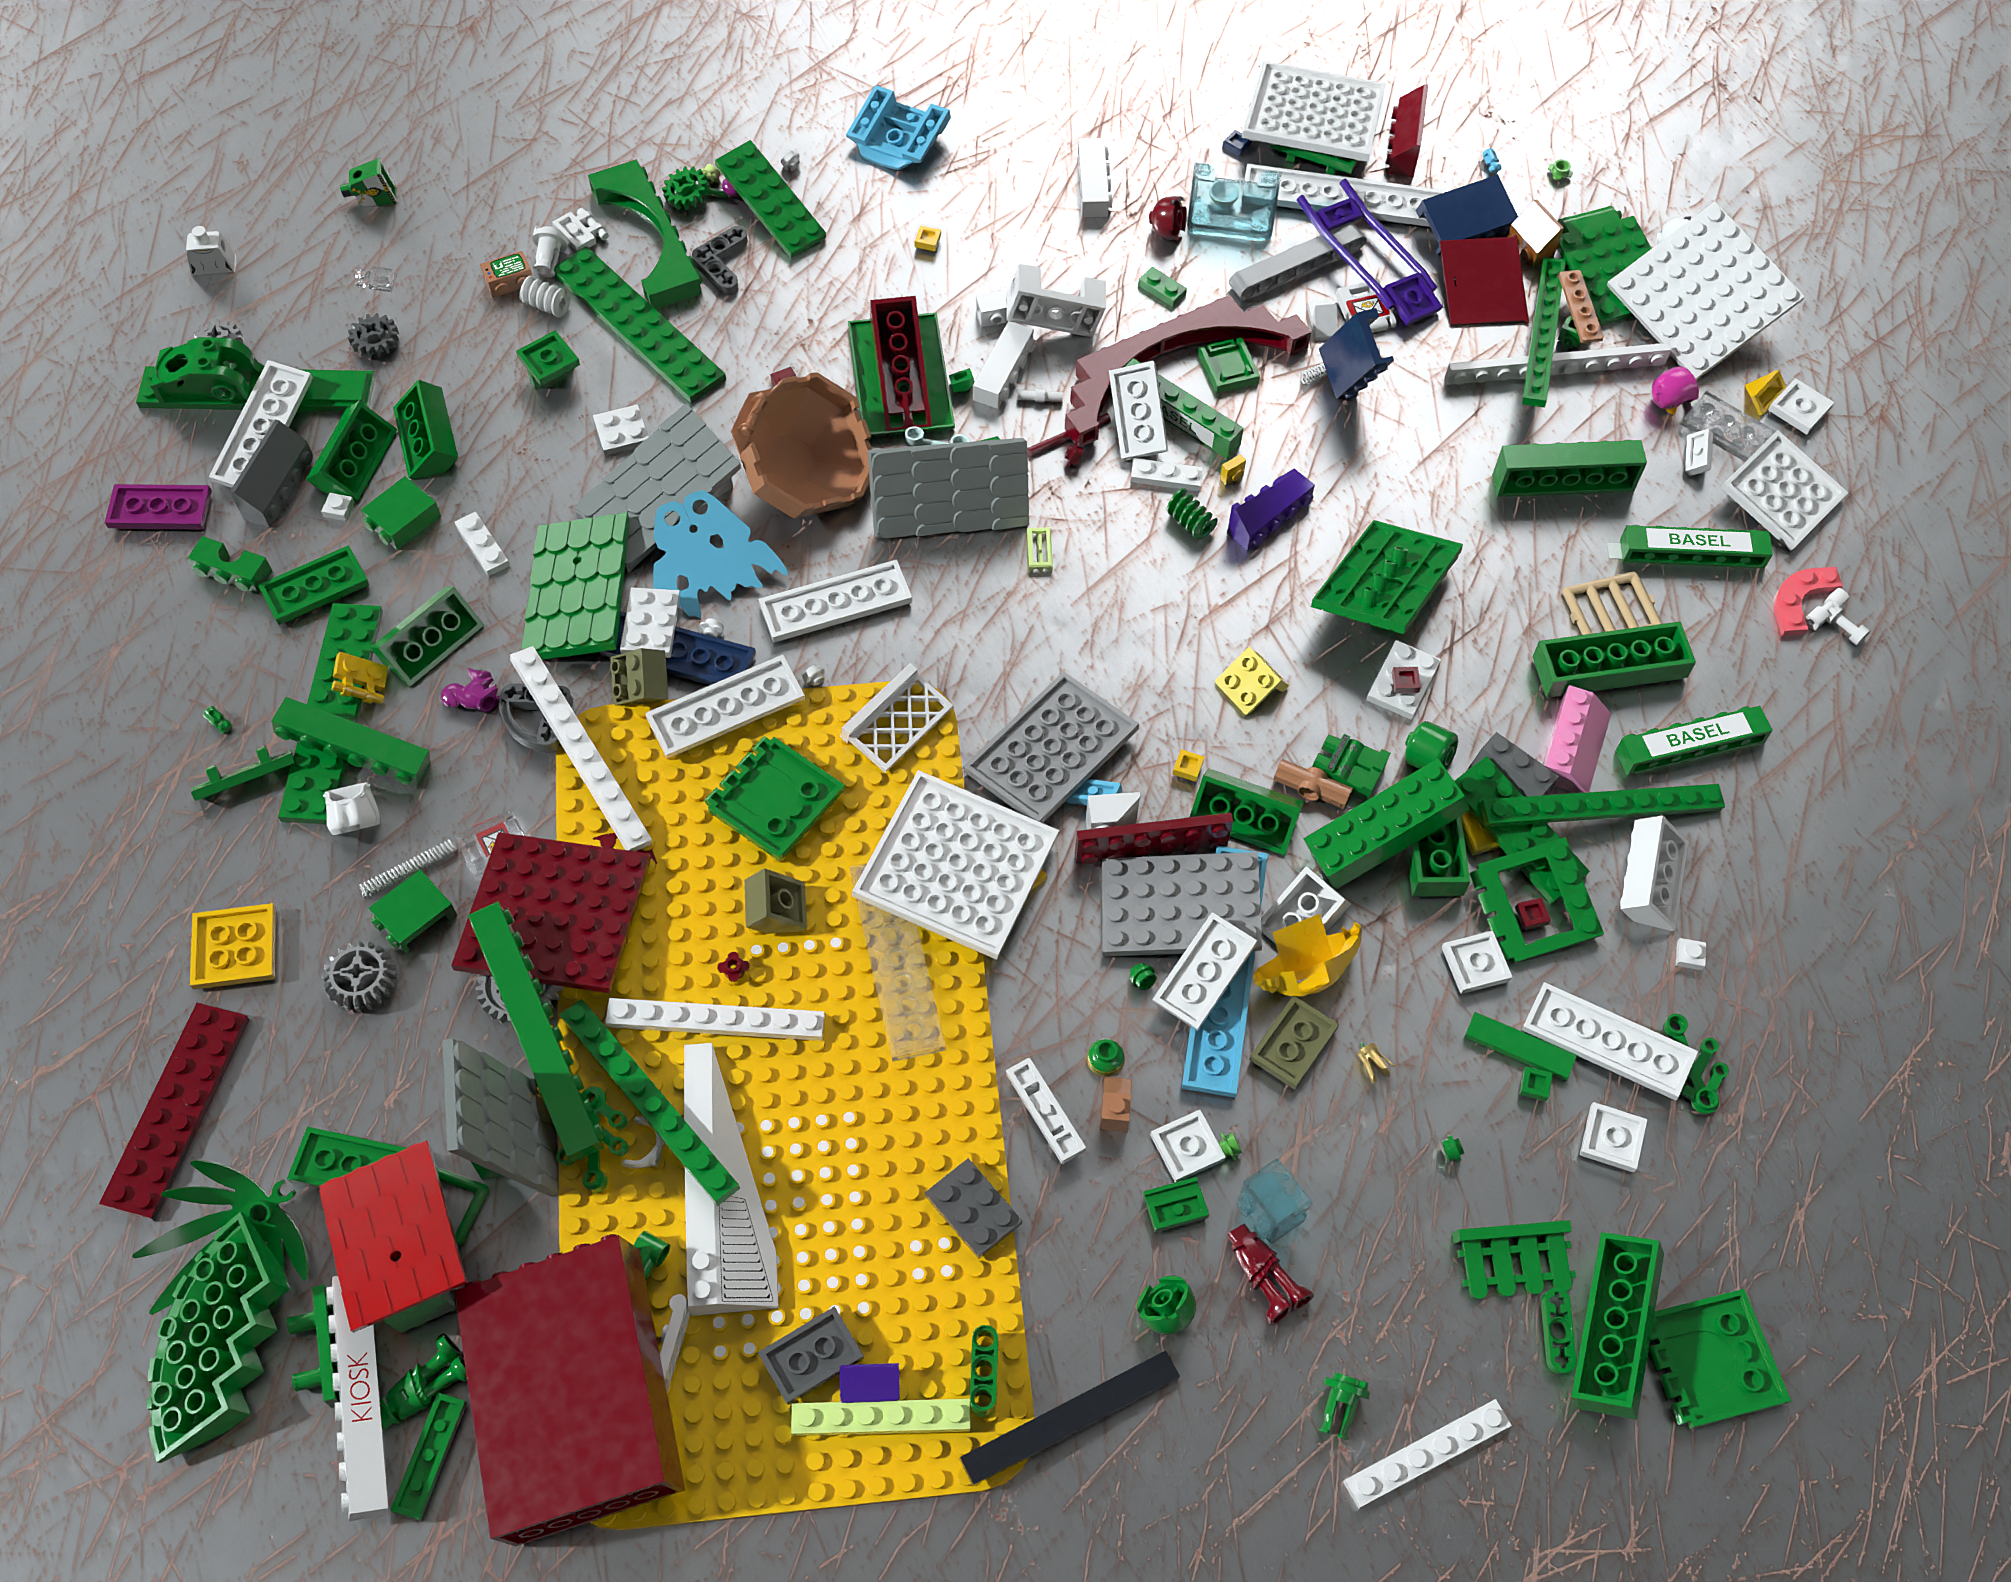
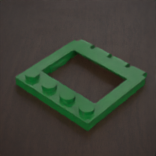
M1566 837L1480 863L1476 866L1477 870L1469 873L1475 890L1485 889V892L1477 896L1484 914L1494 913L1495 915L1488 918L1487 921L1496 939L1503 937L1505 940L1498 944L1506 961L1512 959L1513 964L1604 935ZM1546 858L1564 900L1566 910L1572 920L1574 930L1551 935L1526 945L1498 873L1517 870Z

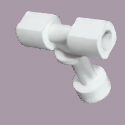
M1837 588L1827 597L1824 606H1817L1805 619L1807 626L1814 631L1826 621L1829 624L1836 622L1851 634L1849 640L1855 645H1859L1870 633V630L1863 624L1858 628L1841 614L1843 611L1841 607L1850 597L1841 588Z

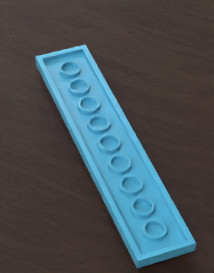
M1217 846L1215 854L1254 851ZM1258 852L1261 907L1268 854ZM1255 951L1250 953L1200 1029L1197 1031L1190 1026L1181 1089L1236 1098Z

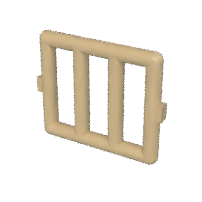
M1636 572L1563 588V596L1571 610L1570 618L1573 624L1578 625L1582 635L1592 634V631L1574 595L1587 592L1605 632L1616 630L1597 592L1598 589L1609 587L1628 628L1643 627L1638 625L1619 587L1620 584L1631 582L1651 624L1643 626L1662 624L1654 608L1655 600L1652 594H1647Z

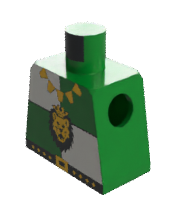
M380 158L350 169L349 183L340 185L344 198L355 196L360 205L364 207L397 203V187Z

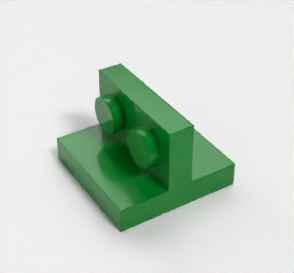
M556 330L516 350L517 357L527 368L530 382L535 389L580 365L579 358Z

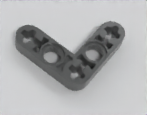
M741 226L731 227L697 247L692 252L695 267L724 295L735 294L739 289L737 276L721 260L747 245L746 229ZM718 245L725 246V248L722 250L715 249V247ZM714 268H718L721 270L719 273L710 272V270Z

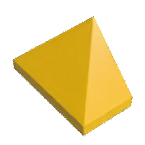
M1775 370L1745 385L1759 415H1763L1773 401L1787 388L1779 370Z

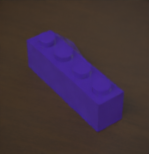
M1295 468L1275 479L1272 487L1265 485L1260 489L1257 496L1250 494L1245 497V503L1240 505L1237 502L1232 505L1227 534L1246 550H1249L1254 545H1259L1267 534L1275 532L1282 522L1286 519L1290 520L1297 513V510L1311 503L1314 498L1315 484Z

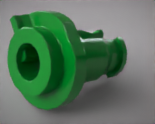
M1334 1372L1332 1379L1324 1378L1323 1384L1331 1387L1324 1411L1323 1426L1319 1428V1431L1329 1434L1337 1404L1341 1402L1347 1405L1337 1437L1348 1440L1346 1435L1348 1428L1353 1422L1359 1398L1369 1400L1371 1392L1368 1391L1369 1383Z

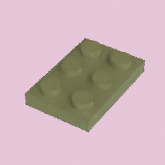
M1292 996L1250 1055L1249 1060L1288 1086L1296 1089L1337 1030L1339 1024L1296 996Z

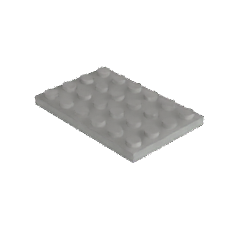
M1063 671L963 766L966 774L1019 813L1044 823L1139 730V723Z
M1258 852L1102 859L1103 957L1183 954L1212 912L1256 939L1257 944L1252 951H1262Z

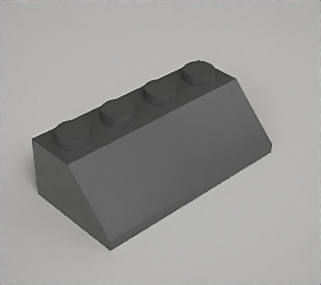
M274 420L230 490L243 519L266 527H270L273 521L278 518L285 501L289 500L293 488L300 482L303 472L313 459V453L308 442L280 420Z

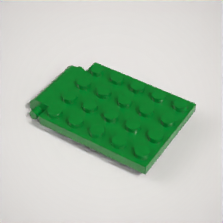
M1607 206L1558 219L1557 221L1564 229L1557 250L1562 259L1566 260L1565 265L1569 271H1581L1599 324L1604 325L1634 317L1630 310L1609 289L1607 283L1652 249L1634 216L1622 218L1620 210L1616 211L1613 206Z

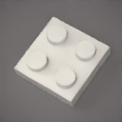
M1795 378L1773 401L1768 410L1807 435L1832 408L1834 402Z
M638 404L593 415L605 456L635 449L648 438Z
M1493 931L1443 943L1442 950L1461 994L1511 981V972Z
M1593 1102L1590 1106L1579 1155L1634 1173L1639 1162L1647 1119Z
M1201 1110L1151 1131L1150 1135L1175 1182L1191 1177L1224 1162L1226 1159Z

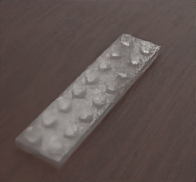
M867 864L849 867L853 888ZM856 898L892 1062L946 1050L917 925Z

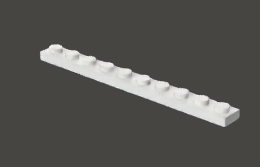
M1669 343L1553 353L1550 376L1664 365L1671 352V347ZM1529 356L1449 363L1445 375L1446 385L1525 378Z
M534 646L510 654V661L624 849L638 851L651 845L652 839Z

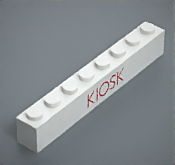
M333 1276L332 1287H326L327 1305L333 1304L334 1315L328 1316L329 1334L335 1333L336 1344H330L331 1362H337L338 1373L332 1374L333 1391H339L340 1402L335 1403V1420L342 1422V1432L337 1433L338 1451H344V1462L339 1463L340 1482L346 1481L347 1493L341 1494L342 1513L348 1512L349 1521L385 1516L388 1511L374 1328L371 1325L355 1333L350 1331L338 1276Z

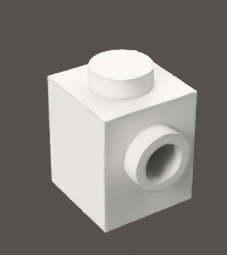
M1002 291L976 296V313L981 327L1007 322V299L1004 298Z

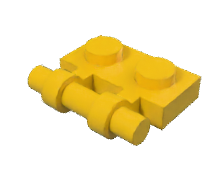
M339 652L336 656L333 677L342 680V682L334 680L331 689L340 692V695L350 697L351 695L361 698L365 703L371 704L374 702L382 704L384 695L375 693V690L381 692L385 688L388 666ZM353 683L364 686V689L353 686Z

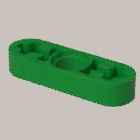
M1555 1287L1546 1291L1541 1298L1547 1366L1551 1372L1563 1375L1574 1369L1576 1365V1352L1570 1296L1564 1289ZM1556 1295V1299L1562 1301V1304L1557 1307V1315L1563 1314L1564 1317L1551 1319L1550 1315L1556 1313V1306L1550 1303V1299ZM1554 1323H1559L1565 1328L1566 1334L1563 1339H1557L1553 1336L1551 1327ZM1566 1343L1567 1347L1561 1348V1356L1567 1359V1364L1561 1368V1364L1555 1362V1358L1560 1355L1559 1347L1553 1348V1345Z

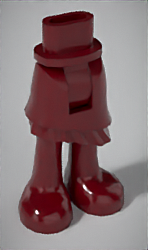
M1242 1224L1230 1231L1227 1237L1233 1244L1231 1249L1235 1252L1236 1258L1248 1278V1282L1253 1283L1254 1290L1260 1288L1270 1304L1266 1313V1319L1270 1325H1274L1284 1319L1292 1308L1295 1311L1305 1306L1312 1300L1314 1294L1310 1289L1300 1286L1292 1280L1280 1266V1260L1276 1257L1277 1252L1273 1251L1261 1238L1257 1237L1258 1234L1255 1231L1251 1232L1246 1224ZM1269 1274H1271L1282 1287V1289L1287 1295L1288 1300L1279 1292L1276 1286L1269 1279Z

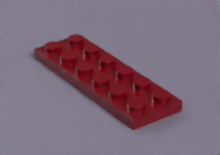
M1223 813L1079 830L1076 833L1075 844L1076 864H1094L1105 858L1147 857L1153 854L1170 855L1173 852L1179 851L1195 852L1204 848L1216 849L1217 846H1228L1233 825L1232 814Z

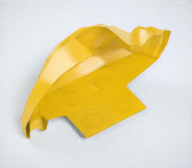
M1317 914L1272 932L1279 955L1255 970L1253 976L1254 983L1265 991L1268 990L1271 993L1278 991L1288 996H1305L1325 990L1340 978L1345 968L1355 957L1361 944V925L1354 922L1353 927L1349 930L1342 927V932L1326 935L1321 915Z

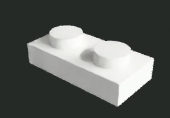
M1709 428L1687 435L1685 472L1688 476L1711 470L1713 433Z

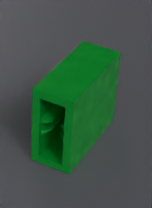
M406 476L361 509L364 517L363 523L366 528L371 532L376 531L383 543L386 545L391 544L396 550L441 517L437 503Z

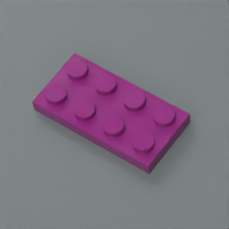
M114 484L104 523L107 528L203 529L212 490L209 485Z

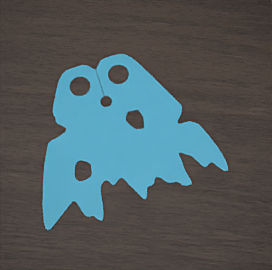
M700 490L687 495L683 504L676 501L666 503L660 506L656 512L654 540L657 547L666 551V554L654 563L653 586L654 589L678 590L677 577L679 575L686 576L689 587L680 591L679 606L688 616L701 618V609L697 597L699 589L707 592L709 587L713 586L725 598L731 600V591L735 589L736 584H741L744 587L753 586L761 588L762 583L757 578L751 564L761 566L771 574L774 570H777L786 576L788 572L779 557L765 542L761 540L748 542L750 528L706 491ZM696 500H704L708 504L707 512L702 515L696 514L693 511V503ZM669 511H676L680 515V522L675 526H670L665 522V515ZM691 524L698 527L696 533L689 531ZM719 534L723 539L724 547H714L709 542L710 536Z

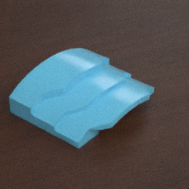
M875 85L846 136L858 145L862 158L883 167L901 170L912 163L922 162L938 135L942 134L951 119L949 109L930 104L925 112L896 102L894 91Z

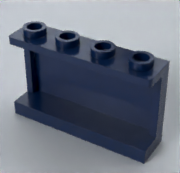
M1498 174L1424 199L1415 210L1419 218L1426 217L1439 244L1436 250L1437 255L1441 254L1440 241L1494 238L1501 233L1502 235H1507L1511 224L1518 218Z
M1377 308L1355 313L1319 348L1336 399L1345 397L1348 400L1358 396L1360 390L1367 388L1368 383L1376 380L1378 374L1388 370V366L1394 361L1393 356L1386 358L1380 356L1370 325L1379 317Z

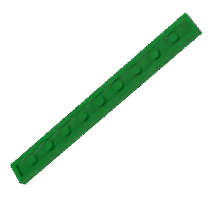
M1543 258L1522 398L1523 405L1543 408L1546 406L1562 292L1558 276L1560 272L1565 270V259Z
M1719 784L1483 799L1480 802L1485 827L1721 811L1725 808V803Z
M582 998L559 1014L564 1023L717 1206L740 1189L736 1180Z

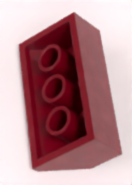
M1424 84L1401 96L1398 106H1393L1391 119H1395V121H1391L1389 134H1393V136H1389L1387 149H1391V151H1387L1385 164L1389 165L1388 174L1414 177L1422 142L1428 85Z

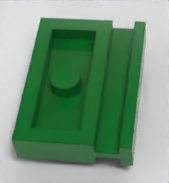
M1197 1177L1143 1191V1198L1146 1201V1207L1155 1233L1209 1218V1212L1201 1188H1199Z

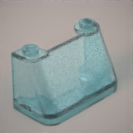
M1194 162L1187 228L1194 233L1268 240L1273 234L1282 172L1265 171L1260 174L1258 182L1216 178L1213 166Z

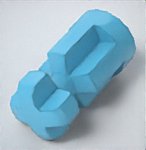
M1486 149L1482 153L1486 165L1490 166L1488 168L1489 172L1497 174L1502 169L1501 164H1497L1499 159L1494 149Z

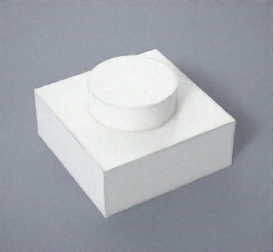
M329 493L321 511L323 517L347 521L354 505V500L350 496Z
M1679 938L1676 947V966L1703 970L1706 963V942Z

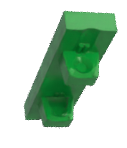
M1271 144V148L1287 153V161L1294 163L1296 157L1305 158L1326 165V173L1334 175L1337 169L1351 174L1358 162L1352 158L1335 157L1331 154Z
M266 745L256 749L260 762L221 776L216 764L207 767L205 771L210 781L192 787L191 794L194 801L295 763L292 750L271 757Z

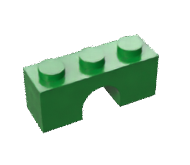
M204 536L200 538L187 557L193 572L197 575L214 578L222 584H232L243 591L249 590L259 593L260 588L258 584L267 581L273 572L266 557L245 550L237 560L228 562L230 555L224 543Z

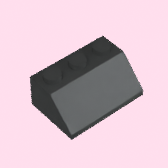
M1498 732L1481 748L1467 769L1469 770L1487 756L1523 797L1548 795L1559 775Z

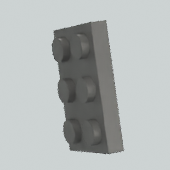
M969 1158L925 1192V1197L978 1259L1022 1225V1219Z
M835 1306L758 1352L787 1405L840 1374V1365H855L864 1359L861 1350Z

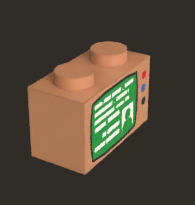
M523 251L480 264L484 280L492 298L521 289L524 280L528 276H532L531 268Z

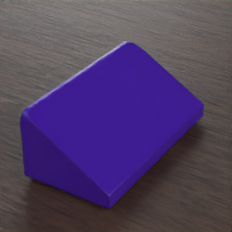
M899 1363L840 1365V1401L842 1403L898 1401L900 1399Z

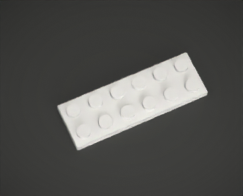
M267 361L209 475L212 482L232 488L274 420H280L287 427L290 426L313 379L311 373L273 361Z
M897 560L759 599V605L773 643L912 603L911 593Z
M782 654L645 714L668 759L805 699V696Z
M1545 982L1522 1028L1523 1031L1576 1054L1673 1100L1678 1099L1698 1053L1697 1050Z

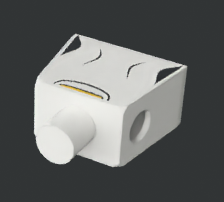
M203 226L194 227L192 233L187 235L186 246L191 274L203 275L235 272L236 255L223 235L218 231L206 232Z

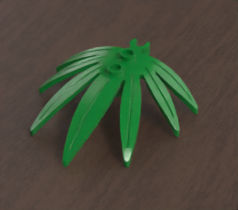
M193 1160L190 1164L208 1178L235 1191L218 1187L191 1186L166 1190L161 1195L198 1204L232 1205V1209L209 1214L185 1223L148 1243L132 1255L136 1259L183 1246L220 1229L238 1213L243 1212L263 1241H267L268 1248L280 1263L283 1271L284 1249L282 1239L287 1254L302 1280L305 1281L309 1278L308 1254L302 1235L294 1221L279 1206L281 1202L291 1200L296 1195V1191L293 1190L288 1195H283L280 1192V1188L286 1181L282 1179L274 1184L272 1194L269 1196L259 1184L242 1172L219 1163L204 1160ZM215 1239L211 1240L200 1251L205 1252ZM199 1252L181 1269L150 1309V1315L172 1305L175 1299L172 1295L183 1275L188 1276L196 1263L194 1259ZM278 1299L270 1304L271 1308L276 1306Z

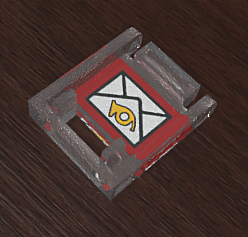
M508 810L454 834L476 881L483 877L498 832L525 836L512 810ZM476 844L482 857L475 859L473 862L466 848Z

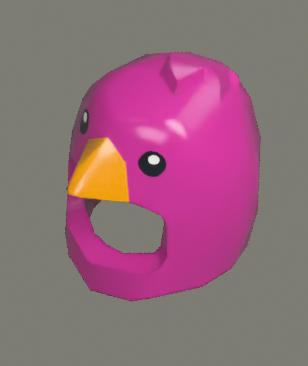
M1683 366L1674 367L1653 381L1651 390L1653 402L1660 408L1665 409L1669 414L1674 415L1677 407L1683 402L1691 403L1699 399L1697 381L1694 375Z

